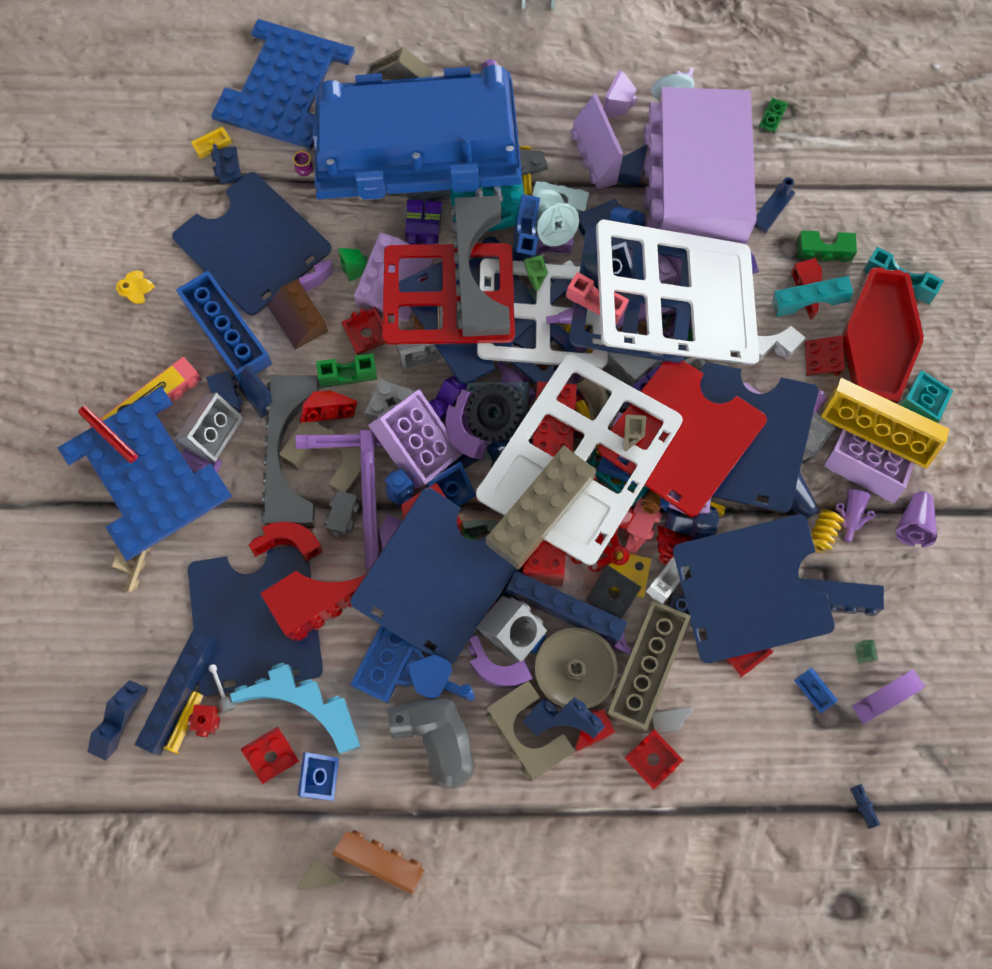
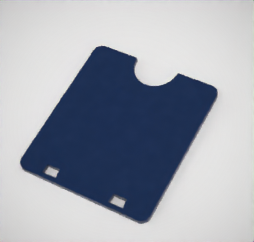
M249 172L225 191L230 199V207L223 216L208 219L197 213L175 230L172 238L204 272L209 271L218 285L248 315L253 316L268 305L281 287L295 279L299 280L314 265L328 256L332 251V247L313 226L257 173ZM313 256L315 259L307 265L305 261ZM270 291L272 295L264 301L262 296Z
M485 241V242H483V243H494V242H493V241ZM474 257L469 259V268L474 281L476 282L480 278V264L483 259L499 258ZM443 261L402 279L399 282V291H442ZM427 275V280L419 282L418 278ZM513 275V289L527 301L534 303L535 300L519 277ZM409 306L424 330H438V306ZM531 325L513 345L520 348L535 349L536 326ZM477 343L434 344L461 384H468L495 370L492 360L481 359L478 356Z
M705 363L701 368V372L704 375L700 381V389L707 400L722 404L738 396L767 417L764 427L712 497L781 513L788 512L793 502L819 393L818 387L812 383L781 377L774 389L767 393L758 394L751 392L743 384L741 378L742 369L715 363ZM757 495L768 497V504L755 501Z
M426 488L420 493L351 596L350 602L353 608L430 656L437 655L453 664L476 631L477 625L486 616L514 574L516 568L486 545V537L480 540H469L463 537L457 527V516L461 508L435 490ZM374 606L384 612L381 618L370 612ZM427 640L436 644L434 651L424 646Z
M793 515L674 546L673 556L684 599L688 603L687 611L688 615L691 616L690 623L699 658L702 662L713 663L829 634L834 630L835 623L827 593L814 592L807 589L799 578L801 562L808 555L816 552L808 521L804 515ZM689 566L691 578L685 579L682 567ZM698 628H705L707 639L700 640Z
M293 546L269 549L263 566L251 574H241L231 567L227 556L194 561L188 566L193 629L219 641L199 679V690L204 696L220 695L213 674L209 671V666L212 664L217 666L216 672L224 694L233 693L235 688L247 685V688L253 686L255 681L262 678L270 680L268 671L273 670L272 666L280 663L288 664L291 670L299 669L300 676H294L295 682L316 679L323 674L318 629L309 631L307 637L300 641L291 640L283 633L260 594L295 571L312 579L309 561L305 562L300 552ZM235 680V687L224 688L225 681Z

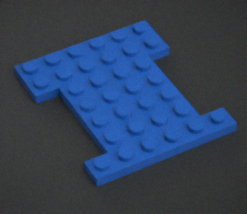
M257 19L251 32L252 37L265 40V43L242 91L239 92L225 87L212 112V120L312 149L314 144L313 120H315V114L309 112L315 101L316 88L324 81L332 61L349 65L355 49L349 45Z
M162 387L103 420L136 453L138 458L133 463H129L93 427L57 447L68 465L87 456L123 516L107 525L106 529L126 561H129L232 498V495L211 463L195 473L192 472L156 414L173 405Z

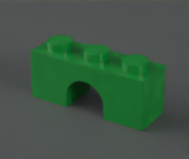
M801 230L797 238V259L811 260L816 258V260L849 262L853 260L857 253L856 233L837 232L833 244L822 242L820 231Z
M374 354L354 356L355 360L347 364L337 363L335 359L316 361L321 388L378 380Z

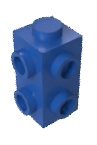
M402 469L394 470L387 475L385 490L388 499L392 503L396 502L400 507L415 496L413 483Z

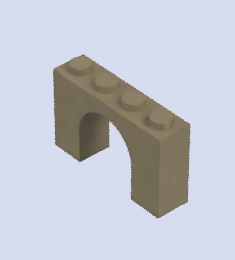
M319 421L301 423L280 452V458L286 464L299 470L309 454L316 448L296 449L295 435L338 434L331 428L325 429L322 427ZM333 447L342 454V463L328 483L330 490L335 493L342 491L351 494L361 479L360 449L358 447Z
M528 680L487 707L486 711L488 714L485 716L491 725L495 724L499 729L497 735L503 743L507 742L511 749L508 751L514 761L519 760L523 766L520 770L524 777L534 781L574 754L575 750L564 733L541 748H528L517 740L513 730L515 719L520 713L537 703L540 699Z

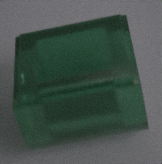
M863 640L855 644L859 664L878 661L874 640Z

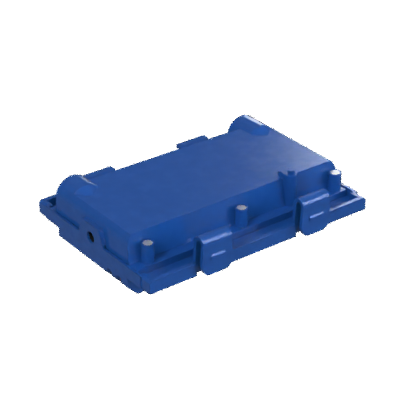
M489 65L477 74H471L470 67L444 69V76L382 80V73L355 75V83L341 84L338 81L327 80L316 88L313 140L315 146V188L317 200L358 197V195L365 200L380 199L386 195V192L388 194L451 190V187L453 191L458 193L474 192L478 190L480 185L481 187L521 184L522 171L511 73L502 66Z

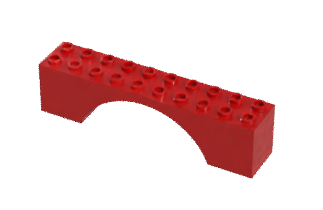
M537 381L536 400L548 382ZM565 384L556 398L558 402L574 411L577 384ZM547 414L534 432L533 446L552 457H555L563 446L573 452L574 428ZM543 540L524 563L523 574L548 586L563 587L566 552Z
M437 483L429 487L446 498ZM420 493L402 504V520ZM457 516L458 530L464 536L465 528L463 522ZM295 571L260 594L283 633L293 641H300L307 637L309 631L323 627L325 621L331 617L332 619L339 617L343 613L342 610L347 607L352 608L351 596L366 574L343 582H323L310 579Z

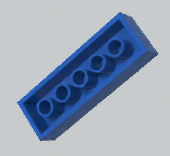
M209 271L204 272L176 289L181 301L238 382L245 366L249 365L257 374L272 365L269 354Z

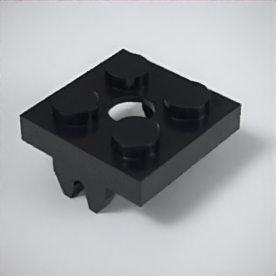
M607 565L586 599L603 611L622 619L642 587ZM611 587L619 589L620 595L618 598L611 599L608 596V590Z

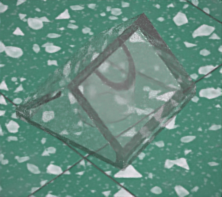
M815 412L803 455V464L816 456L835 429L833 425Z

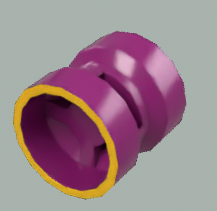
M306 151L295 153L293 162L296 173L300 176L310 175L313 171L310 154Z

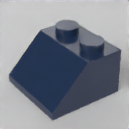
M626 242L611 245L613 274L617 277L637 279ZM596 250L582 256L588 275L599 286Z

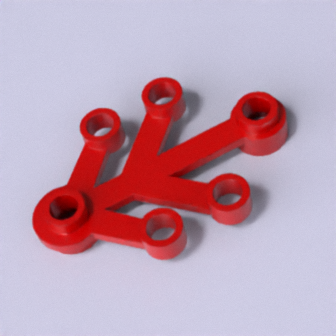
M618 528L610 539L612 547L606 546L603 553L609 556L598 560L595 570H593L592 565H588L590 571L597 573L602 567L613 563L617 566H622L628 562L630 554L628 549L619 543L617 537ZM602 533L595 540L599 545L604 540ZM622 552L623 557L618 559V554ZM571 556V560L573 563L578 565L583 563L581 561L577 562L576 559L573 556Z

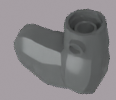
M441 698L424 699L409 704L407 702L387 709L392 739L413 738V735L422 737L428 754L429 774L434 783L443 788L455 789L465 785L473 776L475 765L471 753L469 735L453 701Z

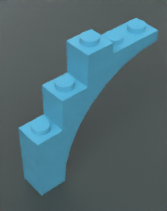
M280 663L272 666L273 670L268 671L270 680H267V678L255 681V685L248 688L247 685L234 689L235 692L230 694L234 703L252 699H275L300 706L310 712L324 725L332 736L340 754L361 747L345 698L335 696L328 699V703L325 704L318 683L316 681L312 682L309 679L299 683L300 687H297L291 667L288 664Z

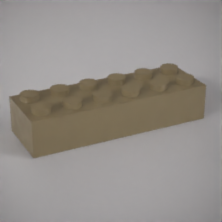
M563 446L486 537V545L519 570L593 481L596 469Z
M652 600L606 715L609 719L642 733L647 731L691 617L690 615Z

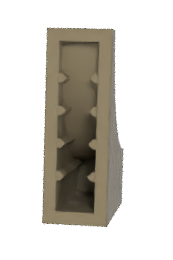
M402 47L369 64L367 74L382 73V80L432 77L434 71Z

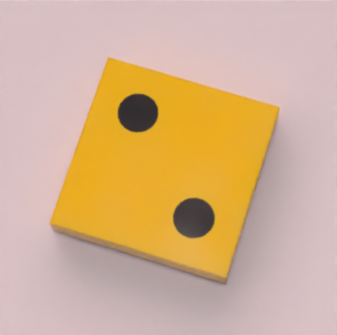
M622 552L618 554V559L623 557ZM630 554L629 560L625 565L609 564V566L640 585L642 588L636 597L644 598L651 558ZM611 587L609 589L610 591L620 593L619 589L616 587Z

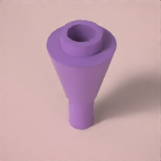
M574 307L557 315L546 316L547 324L556 322L571 324Z

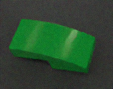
M772 97L759 127L775 133L789 103Z

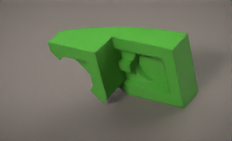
M542 255L523 261L535 291L540 289L548 274Z

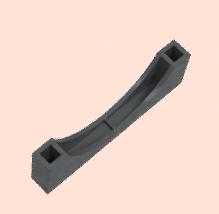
M500 196L455 198V206H451L452 217H456V221H452L453 233L457 232V236L453 237L454 248H458V252H454L455 264H459V268H455L456 280H460V284H456V294L461 297V301H457V311L462 314V317H458V328L463 330V337L510 334L509 307L501 305L488 297L474 281L469 268L470 254L478 239L487 230L501 223Z
M271 375V381L267 383V389L271 393L272 402L266 405L269 418H266L265 421L268 436H265L267 454H264V466H267L266 473H263V484L266 485V490L262 492V503H265V510L261 511V521L264 522L265 526L276 522H293L305 528H315V507L313 503L299 496L288 485L282 473L279 454L288 426L302 411L303 404L313 392L319 391V380L317 375Z

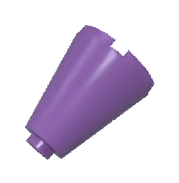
M920 491L913 495L896 527V537L902 543L914 547L915 544H922L921 547H928L936 542L937 527L934 498L926 491Z

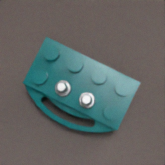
M522 178L520 185L481 187L480 185L478 190L474 192L458 193L453 191L451 187V206H455V198L500 196L501 223L493 226L486 232L515 226L521 194H524Z

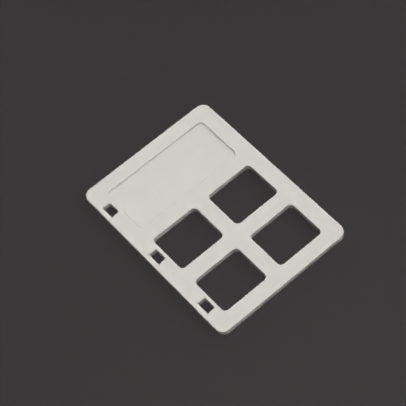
M601 220L596 225L601 340L604 345L754 365L759 361L751 251L746 244L609 220ZM611 237L641 242L644 281L617 277L613 274ZM657 244L682 248L687 251L689 287L663 284L659 281ZM614 291L638 294L645 297L647 336L618 332L616 330ZM660 298L690 303L693 342L668 339L663 336ZM624 337L632 338L633 344L624 343ZM678 345H685L686 351L678 350ZM730 352H737L738 358L730 357Z
M569 354L565 356L479 486L476 497L481 503L503 516L506 515L554 458L528 442L547 414L584 434L585 437L574 453L585 462L597 444H602L632 461L637 467L621 493L616 494L593 480L544 539L584 564L594 565L678 431L683 419L678 412L576 355ZM573 373H578L611 392L610 398L595 420L586 418L556 400ZM624 402H629L663 421L661 429L647 450L634 445L628 451H623L624 439L608 430V426ZM663 431L669 434L664 443L658 439ZM632 481L638 484L633 493L627 490ZM600 533L607 535L601 545L595 542Z

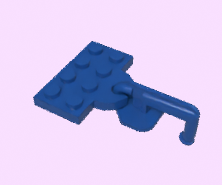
M380 625L350 684L351 687L387 704L397 685L404 687L414 685L418 694L429 699L439 697L443 689L468 701L475 699V694L470 685L464 684L459 686L448 681L452 673V666L449 661L437 655L425 658L418 648Z

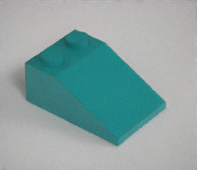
M921 370L898 405L938 423L953 390Z

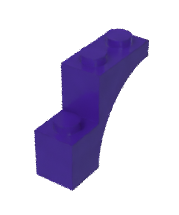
M455 376L444 380L435 399L429 401V404L442 423L446 419L448 406H455L457 404V397L461 390L470 391L476 384L475 380L468 384H461Z

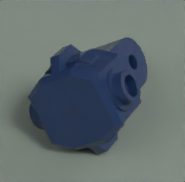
M710 506L709 513L698 514L695 517H690L675 509H670L665 527L672 531L689 534L691 541L716 535L719 513L713 506Z

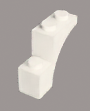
M792 326L776 335L758 336L759 361L757 363L771 349H774L778 356L787 360L801 346L805 337Z

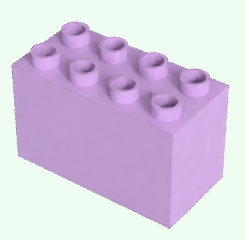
M662 87L659 102H650L648 124H645L643 143L644 146H649V155H645L644 177H649V186H646L644 194V208L650 209L649 218H646L645 227L747 244L756 223L751 90Z

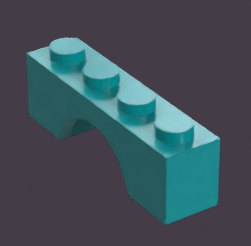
M879 247L875 248L863 269V272L867 274L871 268L882 267L885 270L891 271L902 270L903 272L910 273L915 298L928 305L935 298L944 282L943 279L929 272L916 274L902 269L895 262L893 254Z
M849 276L774 291L772 303L776 317L795 314L801 308L814 303L825 302L831 306L848 303L854 292Z

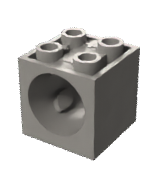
M610 352L608 353V362L605 370L611 376L626 382L632 387L662 364L660 360Z
M503 596L476 627L501 653L520 662L524 660L547 631L542 625L543 621L538 616L530 613L531 608L526 603H519L512 597L508 599ZM516 620V626L510 634L511 625Z

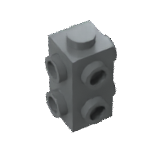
M337 491L336 496H333L331 499L330 507L332 509L330 515H326L324 526H326L330 536L340 539L341 536L347 538L348 533L353 531L354 521L352 520L354 514L359 512L360 503L358 502L357 495Z

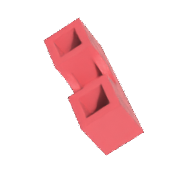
M577 272L567 288L566 297L600 315L599 290L594 286L592 279ZM614 292L615 324H618L627 308L629 299Z

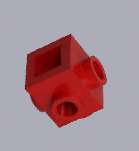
M194 704L193 714H190L188 718V726L191 731L196 733L195 736L208 737L209 734H215L216 729L220 727L219 709L215 706Z

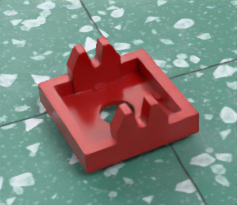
M376 307L368 311L361 308L359 313L354 311L350 316L351 318L341 322L357 356L386 344L382 336L383 321ZM364 328H369L372 330V334L369 337H363L361 331Z
M278 726L241 748V752L262 784L299 762L289 741ZM269 751H274L277 754L276 759L272 762H267L264 758L265 754Z
M655 729L624 757L653 790L684 761ZM651 753H656L660 758L659 763L655 766L650 765L647 761V757Z

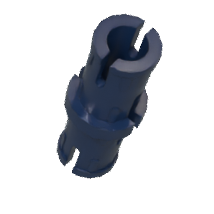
M863 784L850 788L858 805L856 808L858 812H861L867 828L871 829L881 825L872 807L874 804L872 801H869Z

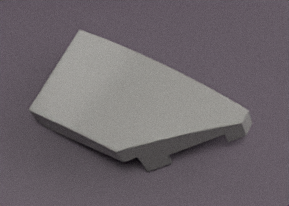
M690 707L653 713L654 729L659 734L678 731V729L682 728L683 723L689 714L692 713L693 709Z

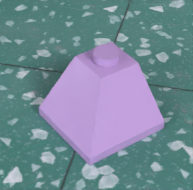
M621 70L618 71L605 96L603 109L608 119L628 113L630 107H634L637 101L635 86Z

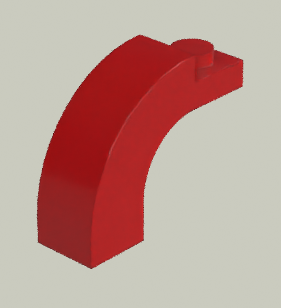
M276 522L262 527L265 535L255 537L248 544L255 558L277 545L293 546L300 552L305 562L323 553L321 544L314 534L304 526L293 522Z

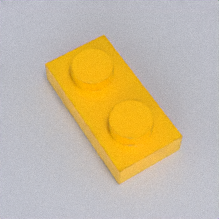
M222 126L191 141V144L199 158L202 159L210 155L211 151H214L213 144H217L218 149H222L232 144Z

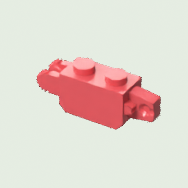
M643 498L637 501L633 510L636 515L624 531L626 538H628L626 548L629 553L634 555L645 544L646 540L651 541L655 532L652 529L654 522L658 524L663 514L659 511L653 515L644 512L641 509Z

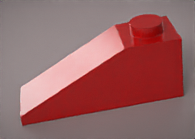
M816 258L795 263L790 272L796 286L822 281V267L817 263ZM819 303L805 306L810 320L815 318L819 310Z

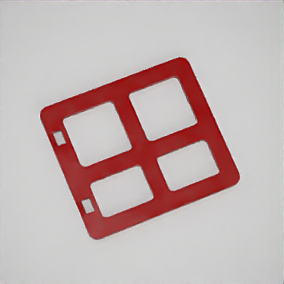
M507 243L475 244L470 254V257L499 258L500 289L498 291L483 292L492 300L509 307L510 334L463 337V330L457 328L456 320L457 301H461V297L456 294V264L454 259V252H458V248H454V244L387 246L384 249L383 341L389 345L512 342L515 338L512 247ZM441 258L443 260L442 291L400 292V259ZM389 266H395V272H389ZM402 306H442L443 328L440 330H400L399 308ZM388 316H394V323H388Z

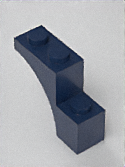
M129 680L107 701L103 722L90 735L88 753L106 761L117 750L124 728L137 705L147 694L148 688Z
M576 697L571 699L560 712L556 710L551 702L543 699L522 721L536 736L554 726H571L584 731L594 739L605 727L601 719L593 715L586 708L584 702Z

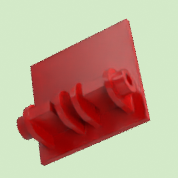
M843 335L804 341L807 376L830 372L834 376L841 375V372L845 370Z
M658 525L657 547L660 554L659 561L662 564H668L672 557H674V546L691 541V538L686 534H681Z

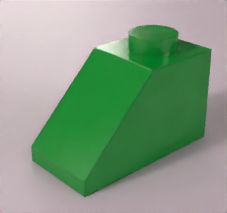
M339 248L338 253L341 267L348 281L350 282L362 277L369 260L366 255L363 256L360 249Z

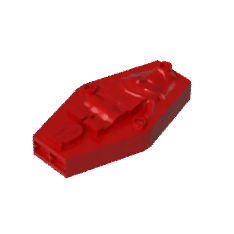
M882 267L871 268L866 275L843 329V346L851 383L896 404L900 401L923 344L924 334L910 273L903 272L902 270L891 271L885 270Z

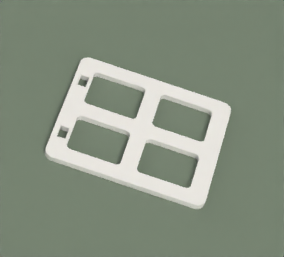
M487 258L481 261L479 288L482 291H494V274L500 273L499 259ZM513 261V275L528 276L522 261ZM545 264L548 274L540 289L536 291V304L514 303V318L533 319L536 321L535 349L494 346L493 343H477L478 356L486 360L560 365L565 356L573 354L599 369L604 368L608 362L607 351L592 349V354L552 351L550 349V324H547L546 316L557 315L569 309L551 306L550 279L573 280L576 273L580 271V267ZM485 279L491 280V287H484ZM587 310L585 324L592 326L593 334L601 335L600 315ZM592 338V343L603 345L602 340Z

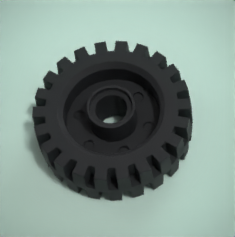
M490 383L479 387L478 390L473 392L474 395L470 396L469 400L471 402L467 403L469 411H466V416H469L467 422L472 425L470 426L471 430L475 431L474 434L477 436H481V439L488 441L510 439L522 423L523 418L526 417V413L523 412L526 409L525 405L522 404L523 398L519 397L518 391H514L513 387L506 384ZM495 408L498 409L497 417H495L493 413Z

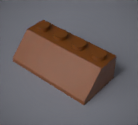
M354 829L352 833L346 831L332 855L414 895L425 871L421 868L422 863L412 858L408 862L402 859V853L394 849L388 852L382 849L384 844L374 839L370 843L363 839L364 834Z

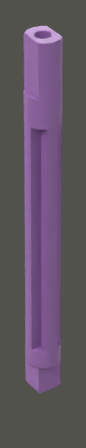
M360 430L365 568H367L368 572L379 556L374 440L372 430Z
M359 434L295 435L296 449L360 447ZM373 434L374 446H383L376 435Z

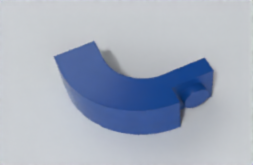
M521 194L514 227V250L516 252L531 255L536 253L539 237L536 236V219L540 197Z

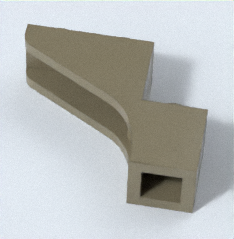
M581 377L577 382V389L584 396L588 404L591 420H595L609 397L605 392L606 389L585 377ZM617 414L608 426L609 431L613 427V423L615 422Z

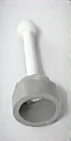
M212 664L209 666V671L213 674L221 695L218 709L220 714H225L236 709V705L230 697H225L216 672L217 666Z

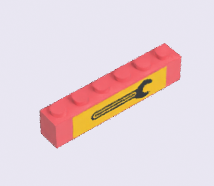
M183 356L101 417L100 420L103 421L160 387L164 389L171 402L178 400L187 390L196 387L201 378Z

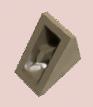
M316 859L297 884V888L306 889L343 883V878L320 859Z

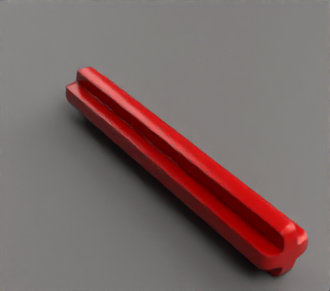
M84 405L78 410L80 416L129 463L137 460L138 456L87 406Z

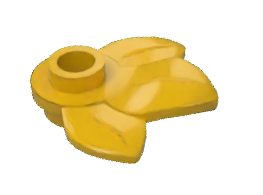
M132 271L126 275L125 279L117 282L116 291L120 296L127 297L132 303L143 304L145 303L144 294L152 291L155 286L151 281L143 278L142 271Z

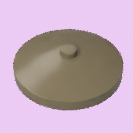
M567 628L554 633L542 644L536 657L535 677L538 687L551 703L560 708H563L574 697L584 702L587 709L594 708L609 696L617 680V660L611 646L600 635L588 629Z

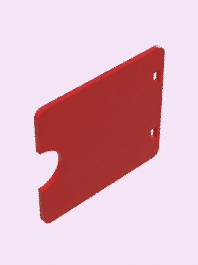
M684 360L681 363L665 361L641 392L678 412L682 416L683 421L644 485L688 516L695 517L701 512L764 427L767 417L738 396L722 404L707 400L700 389V381L704 375L702 372ZM630 404L610 431L624 439L625 416H646L645 436L635 445L643 450H647L661 429L663 421ZM663 431L658 439L664 443L669 434ZM599 444L598 452L601 456L630 476L633 474L637 467L635 463L630 461L627 466L617 460L620 456L618 453ZM673 491L681 498L678 502L668 494Z

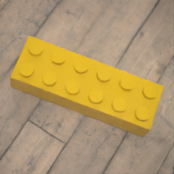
M843 378L840 379L826 402L820 419L926 469L946 444L949 428Z

